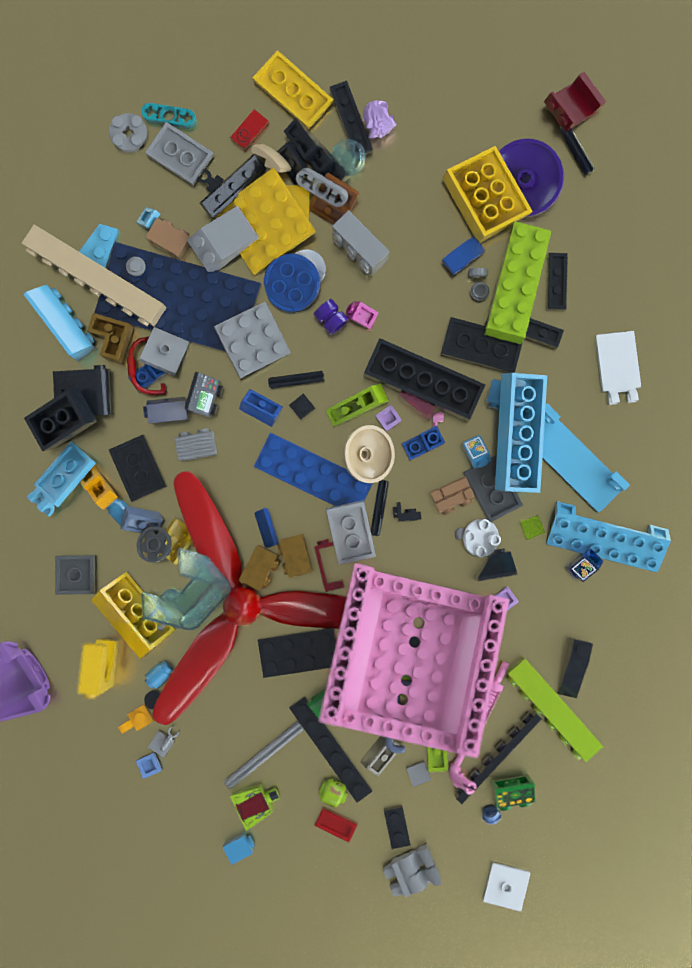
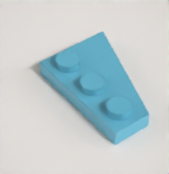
M99 224L79 252L107 269L119 230Z

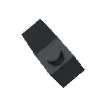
M570 637L557 694L577 698L590 661L593 643Z

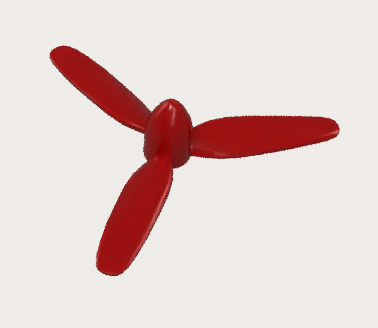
M183 471L176 475L173 481L174 491L184 522L202 565L209 576L226 592L223 598L224 612L211 621L197 635L162 689L152 713L154 720L161 725H169L175 721L214 677L234 646L239 626L250 625L258 619L259 615H262L278 623L292 626L340 629L347 596L308 591H281L260 597L255 588L239 581L242 575V567L235 544L207 491L199 479L189 471Z

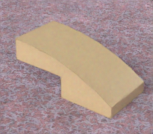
M265 144L252 146V153L266 158V167L270 169L274 167L278 172H288L291 170L288 162L271 147Z

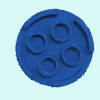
M286 254L278 257L270 263L264 275V286L268 299L274 306L284 311L295 312L307 308L315 301L320 290L321 281L316 266L302 255Z

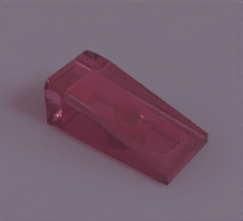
M400 392L399 398L429 422L435 407Z

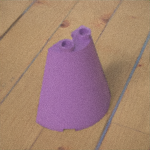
M9 641L0 643V722L41 712L48 706L50 701V695L47 693V689L50 688L49 681L38 660L26 648L22 650L17 647V643Z

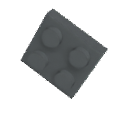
M95 555L55 556V595L95 594Z

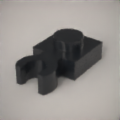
M204 169V173L208 176L207 179L203 180L200 177L197 179L200 184L208 185L206 191L210 194L224 179L219 175L212 178L210 171Z

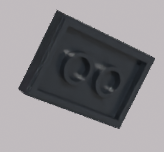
M144 434L109 449L131 502L167 487Z

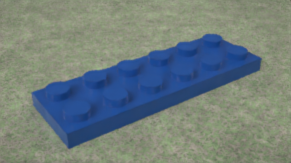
M271 432L253 466L333 506L365 500L373 484L356 480L347 469Z

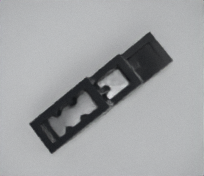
M295 118L284 130V133L305 160H309L318 174L325 177L327 173H330L342 182H345L350 177L327 148L298 118Z

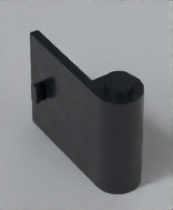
M94 365V369L53 371L54 398L68 389L79 388L94 416L111 415L109 369H105V365Z

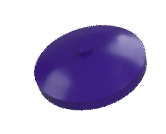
M519 139L505 145L499 150V153L533 211L526 217L536 216L545 212L556 202L563 188L564 168L559 156L549 145L536 139Z

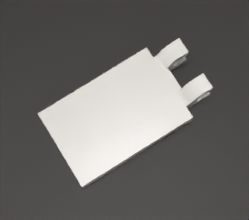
M634 331L596 335L595 343L602 392H608L609 405L620 402L618 395L620 392H627L628 403L638 401L636 389L641 388Z

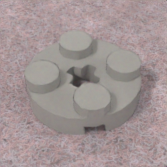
M125 113L112 119L109 136L115 147L119 150L132 153L138 151L146 143L148 130L141 117ZM127 129L133 131V134H130V137H127L126 134H124V131H126Z

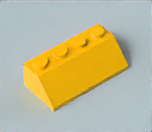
M127 572L102 588L91 599L140 659L175 631L173 626L165 621L166 618L162 613L155 610V605ZM155 611L156 613L153 618H148L151 612ZM164 622L166 626L161 632L157 629V624L161 626Z

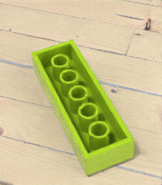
M514 221L484 335L522 344L526 336L549 244L550 230Z

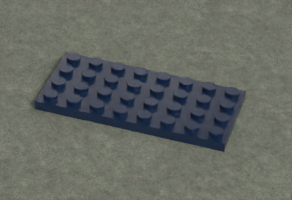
M115 242L107 268L112 273L165 305L166 309L156 323L155 328L191 343L222 352L226 351L213 327L255 307L261 288V283L217 270L208 272L203 266ZM132 257H139L145 262V271L140 276H132L126 269V263ZM102 294L99 296L95 314L129 323L131 326L148 331L153 330L154 327L152 325H143L138 321L139 317L136 315H127L121 311L123 307L118 304L114 307L105 301L107 297Z

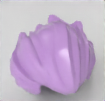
M375 100L365 106L363 121L366 122V128L370 132L369 139L382 138L389 134L392 128L397 125L393 115H388V105L385 101Z

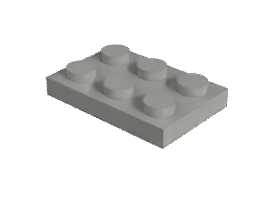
M167 122L145 152L148 157L191 185L196 183L197 178L200 177L214 156L212 151Z
M364 500L326 508L339 565L376 557Z

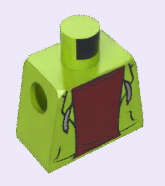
M259 784L232 792L230 798L245 830H249L272 813L273 806L271 802L280 799L276 788L265 792L263 785Z

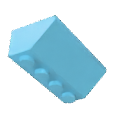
M44 285L24 293V296L69 356L79 362L96 349L93 344L95 342L94 338L89 332L85 334L82 330L84 325L77 317L73 318L70 314L73 312L66 302L64 304L59 299L61 295L55 287L50 288L48 285Z

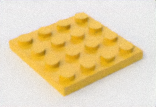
M274 167L239 192L238 196L216 216L218 218L238 206L259 236L255 242L240 253L255 276L267 268L273 260L285 255L317 232Z

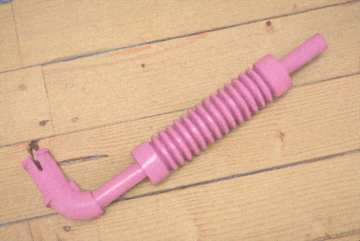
M502 661L493 680L485 724L488 717H490L489 714L492 713V707H495L494 704L497 703L495 700H498L497 697L500 696L499 694L504 688L500 683L510 665L505 661ZM457 754L454 762L449 767L450 779L455 787L461 788L467 794H472L474 790L470 786L476 789V784L465 778L464 774L461 773L460 765L465 755Z

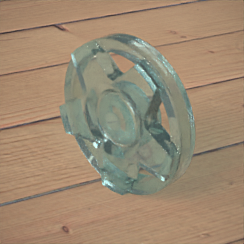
M351 139L342 140L335 145L332 155L335 159L336 156L338 157L337 161L342 168L346 169L347 174L353 176L360 172L365 163V151L362 145ZM355 145L359 148L360 152L355 151ZM357 162H360L359 166L356 168L355 164Z

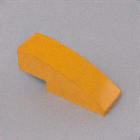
M95 466L80 481L82 487L88 491L94 502L103 510L118 498Z

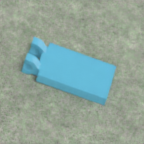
M71 441L35 482L34 486L36 489L27 498L34 502L41 512L50 517L54 512V505L60 506L96 462Z

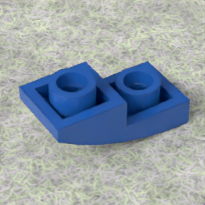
M473 236L444 257L442 262L454 275L466 268L471 261L483 255L486 250Z
M145 364L136 370L135 379L145 389L167 373Z
M435 426L403 442L401 445L409 461L444 444L445 441L438 427Z

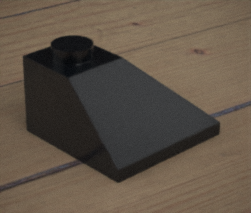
M505 548L494 550V554H490L474 576V580L484 581L517 575L511 551L506 552Z

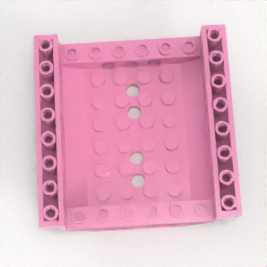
M355 563L319 722L478 758L509 599L493 595L483 597L374 571L373 567ZM415 618L423 620L424 625L421 629L414 627L413 621ZM411 637L419 639L420 644L417 648L410 646L409 640ZM403 675L411 677L412 681L409 686H404L401 683ZM400 694H404L407 697V703L403 706L397 703V697Z

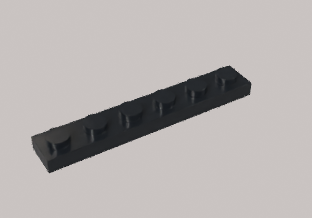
M305 696L291 705L289 709L341 782L345 784L346 789L356 803H358L373 792L371 787L325 723L319 722V718L307 704L308 699Z
M534 711L532 713L528 712L522 718L523 723L518 728L515 726L509 732V738L505 742L501 741L496 746L494 754L492 756L488 755L482 761L483 765L479 770L475 769L469 775V780L476 784V789L542 720ZM459 787L455 790V798L461 804L471 796V794H467Z

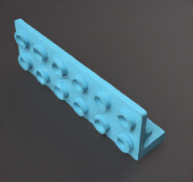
M547 403L545 405L542 458L594 510L601 512L621 491H625L630 484L617 471L612 473L558 420L561 416Z
M557 501L555 505V519L547 539V544L658 572L671 539L669 529L650 525L648 533L578 516L576 515V506Z

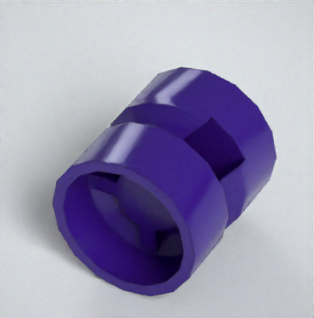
M333 299L323 303L313 313L319 322H324L323 327L329 335L337 332L349 321L343 311L338 312L339 307Z

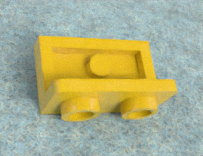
M174 517L166 529L172 540V550L166 558L177 565L178 562L184 559L186 550L189 546L193 545L186 524Z

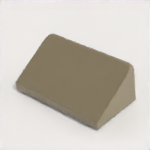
M380 736L360 762L367 770L379 777L397 753L388 750L385 737ZM393 739V743L395 745H400L397 741Z

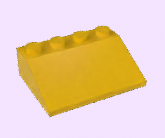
M496 146L447 169L442 177L479 243L495 236L513 225L514 221L518 222L533 212Z

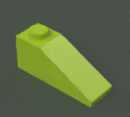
M377 384L326 409V412L333 427H336L377 408L389 400L382 385Z

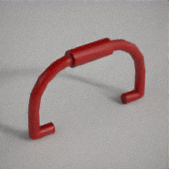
M149 337L139 338L129 348L127 357L128 376L131 378L134 387L143 394H166L165 383H161V390H146L136 382L133 351L138 344L148 341Z

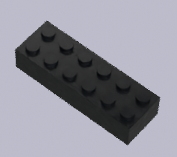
M379 338L364 372V377L467 422L470 421L486 385Z

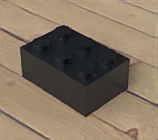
M79 388L68 389L24 417L42 452L55 449L97 422Z

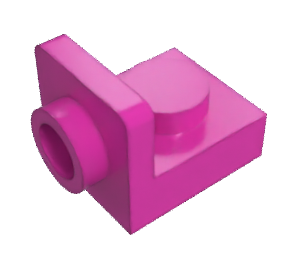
M353 301L346 309L348 319L366 329H371L378 315L377 311L360 301Z

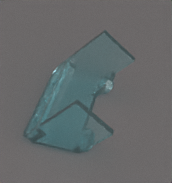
M179 548L180 575L191 578V581L182 591L168 589L161 596L142 592L143 619L184 630H195L230 593V583L209 557Z

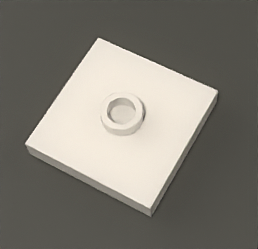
M492 862L483 902L521 911L531 873L526 870Z

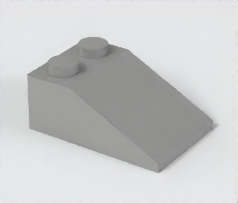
M236 206L199 229L187 241L206 270L214 272L216 270L219 271L255 242L259 236L240 208Z

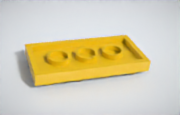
M278 50L252 77L259 87L292 116L298 118L308 129L334 102L333 98Z

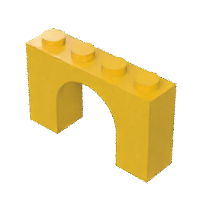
M99 638L96 639V643L83 644L78 693L84 694L83 697L96 698V696L114 686L119 640Z

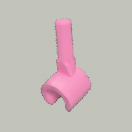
M443 412L433 413L432 428L438 426L437 422L444 421Z

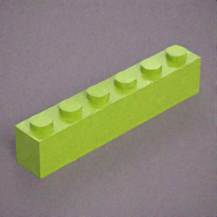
M521 657L506 671L509 675L506 679L513 687L517 685L522 690L520 695L526 701L531 700L534 706L532 708L539 716L543 714L548 719L545 723L552 731L556 729L560 733L558 737L565 745H571L573 748L571 752L578 760L582 758L587 762L604 747L524 657Z

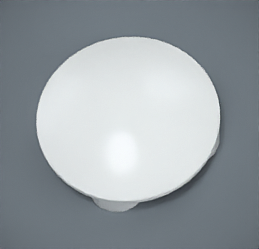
M477 519L466 527L463 542L466 550L473 556L486 557L494 552L501 542V537L492 522L486 519Z

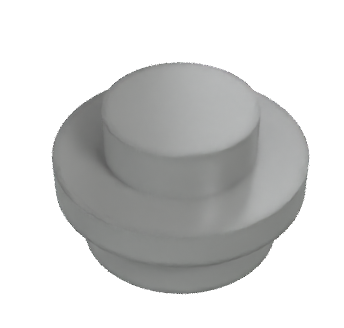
M132 257L126 263V269L132 276H140L145 271V262L139 257Z
M484 282L474 283L470 290L472 298L477 301L485 300L490 292L488 285Z

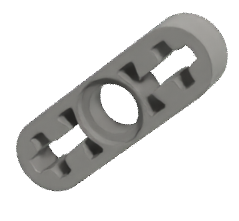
M303 168L296 175V181L301 187L335 207L343 206L348 200V193L344 188L310 168ZM305 174L308 175V177H307L308 180H307V181H304V175H305ZM318 183H324L327 191L321 192L318 189ZM337 194H340V195H341V196H340L341 199H340L339 201L336 199V198H337V196H336Z

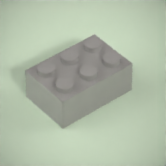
M349 210L332 226L335 244L339 247L343 246L347 250V256L353 261L356 259L360 263V269L365 274L369 273L373 276L388 261L389 250Z

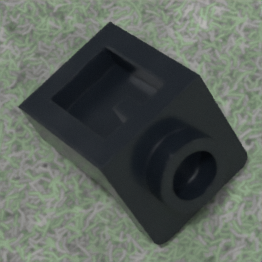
M396 502V507H393L394 518L398 519V522L422 519L421 512H416V508L405 509V513H402L401 502Z

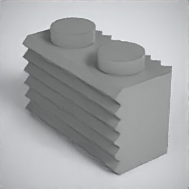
M209 428L197 430L198 433L190 435V432L179 433V437L174 438L178 460L187 461L218 455L214 432L209 431Z

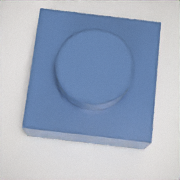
M155 752L136 760L143 779L162 771Z

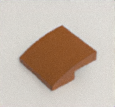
M327 173L325 178L347 191L348 200L343 206L335 207L314 194L309 210L334 225L348 210L351 211L360 192ZM321 183L319 190L326 192V185ZM337 194V195H336V196H337L336 199L339 201V200L341 199V198H340L341 195H340V194Z

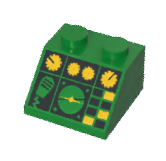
M529 775L491 782L494 804L501 811L510 810L512 806L517 805L519 807L531 806V803L536 802L535 783Z

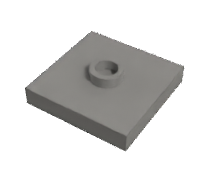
M154 327L139 361L175 376L189 341Z

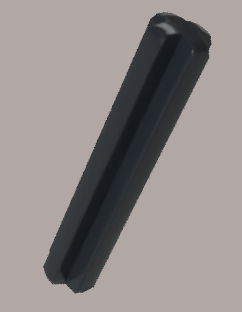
M560 127L563 137L586 175L592 173L595 167L573 129L571 128L565 132L563 127Z
M315 371L268 378V384L270 388L322 382L324 381V372Z
M380 480L378 483L371 525V535L380 536L389 486V481Z

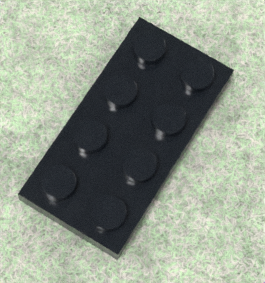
M450 317L440 355L507 373H515L522 344L484 335L486 326Z
M334 628L258 639L263 678L331 668L337 645Z

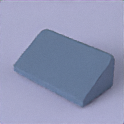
M125 506L120 528L121 530L142 533L149 527H160L163 519L159 512Z

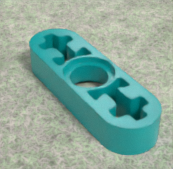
M146 103L141 109L144 120L149 123L164 125L167 122L174 127L190 129L196 124V116L190 109L155 103ZM150 109H152L153 112L157 114H151V116L148 117V114L146 112H149ZM168 111L174 113V117L171 120L164 119V114ZM190 115L192 120H188V123H186L183 118Z

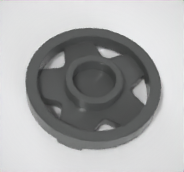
M149 527L138 537L137 552L147 562L158 563L164 560L172 550L170 534L163 528ZM154 530H159L161 532L156 535ZM146 536V541L142 543L143 538ZM142 552H147L148 558H146Z

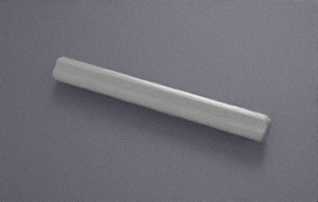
M299 722L294 723L224 781L227 788L232 789L301 733L304 729Z

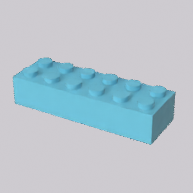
M501 374L495 490L540 492L547 376Z

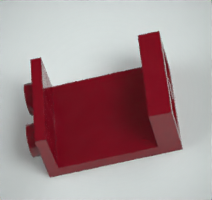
M582 72L567 87L557 93L554 91L550 92L544 103L557 119L558 124L567 132L597 113L606 103V100L587 74Z
M329 539L318 541V545L314 546L325 592L344 588L343 579L332 582L327 581L320 549L334 546V542H329Z

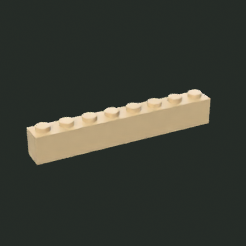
M33 224L21 243L26 247L25 251L34 257L39 255L42 257L41 261L50 267L55 265L58 267L57 271L64 276H73V281L83 287L86 284L90 287V292L98 297L101 294L107 297L105 301L114 307L117 304L123 307L121 311L129 316L136 315L139 317L138 321L145 326L150 324L155 327L166 309L163 303Z

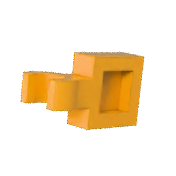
M143 704L127 714L130 720L120 725L118 729L121 734L132 727H135L136 731L153 722L154 718L146 705Z

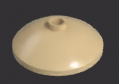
M365 425L351 432L343 449V459L348 472L356 480L364 483L378 482L389 474L394 464L395 450L390 436L383 429L373 425Z

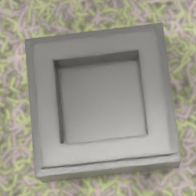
M159 730L148 748L164 758L175 740L172 739L165 751H161L160 748L168 735Z
M424 761L406 767L413 787L431 780Z

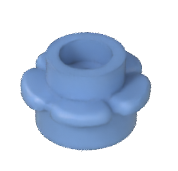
M488 806L483 811V821H486L487 824H496L501 819V812L495 806Z

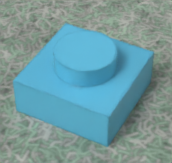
M145 207L136 223L150 230L156 218L160 216V213L155 209Z

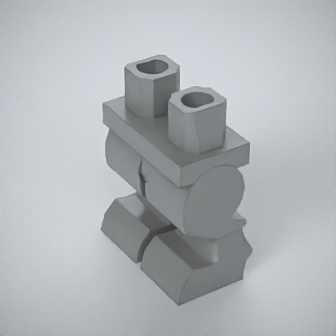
M427 844L419 846L415 851L411 850L409 853L393 858L390 864L383 867L386 879L394 876L398 879V882L390 885L394 897L403 894L405 897H408L411 894L421 892L430 882L433 883V886L442 884L441 876Z

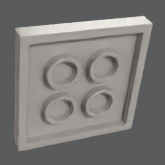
M266 302L213 327L239 379L291 353Z

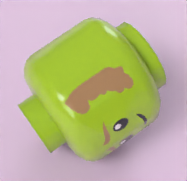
M329 778L327 781L324 780L318 791L320 801L333 808L337 807L340 803L344 804L348 793L345 792V784L333 778Z

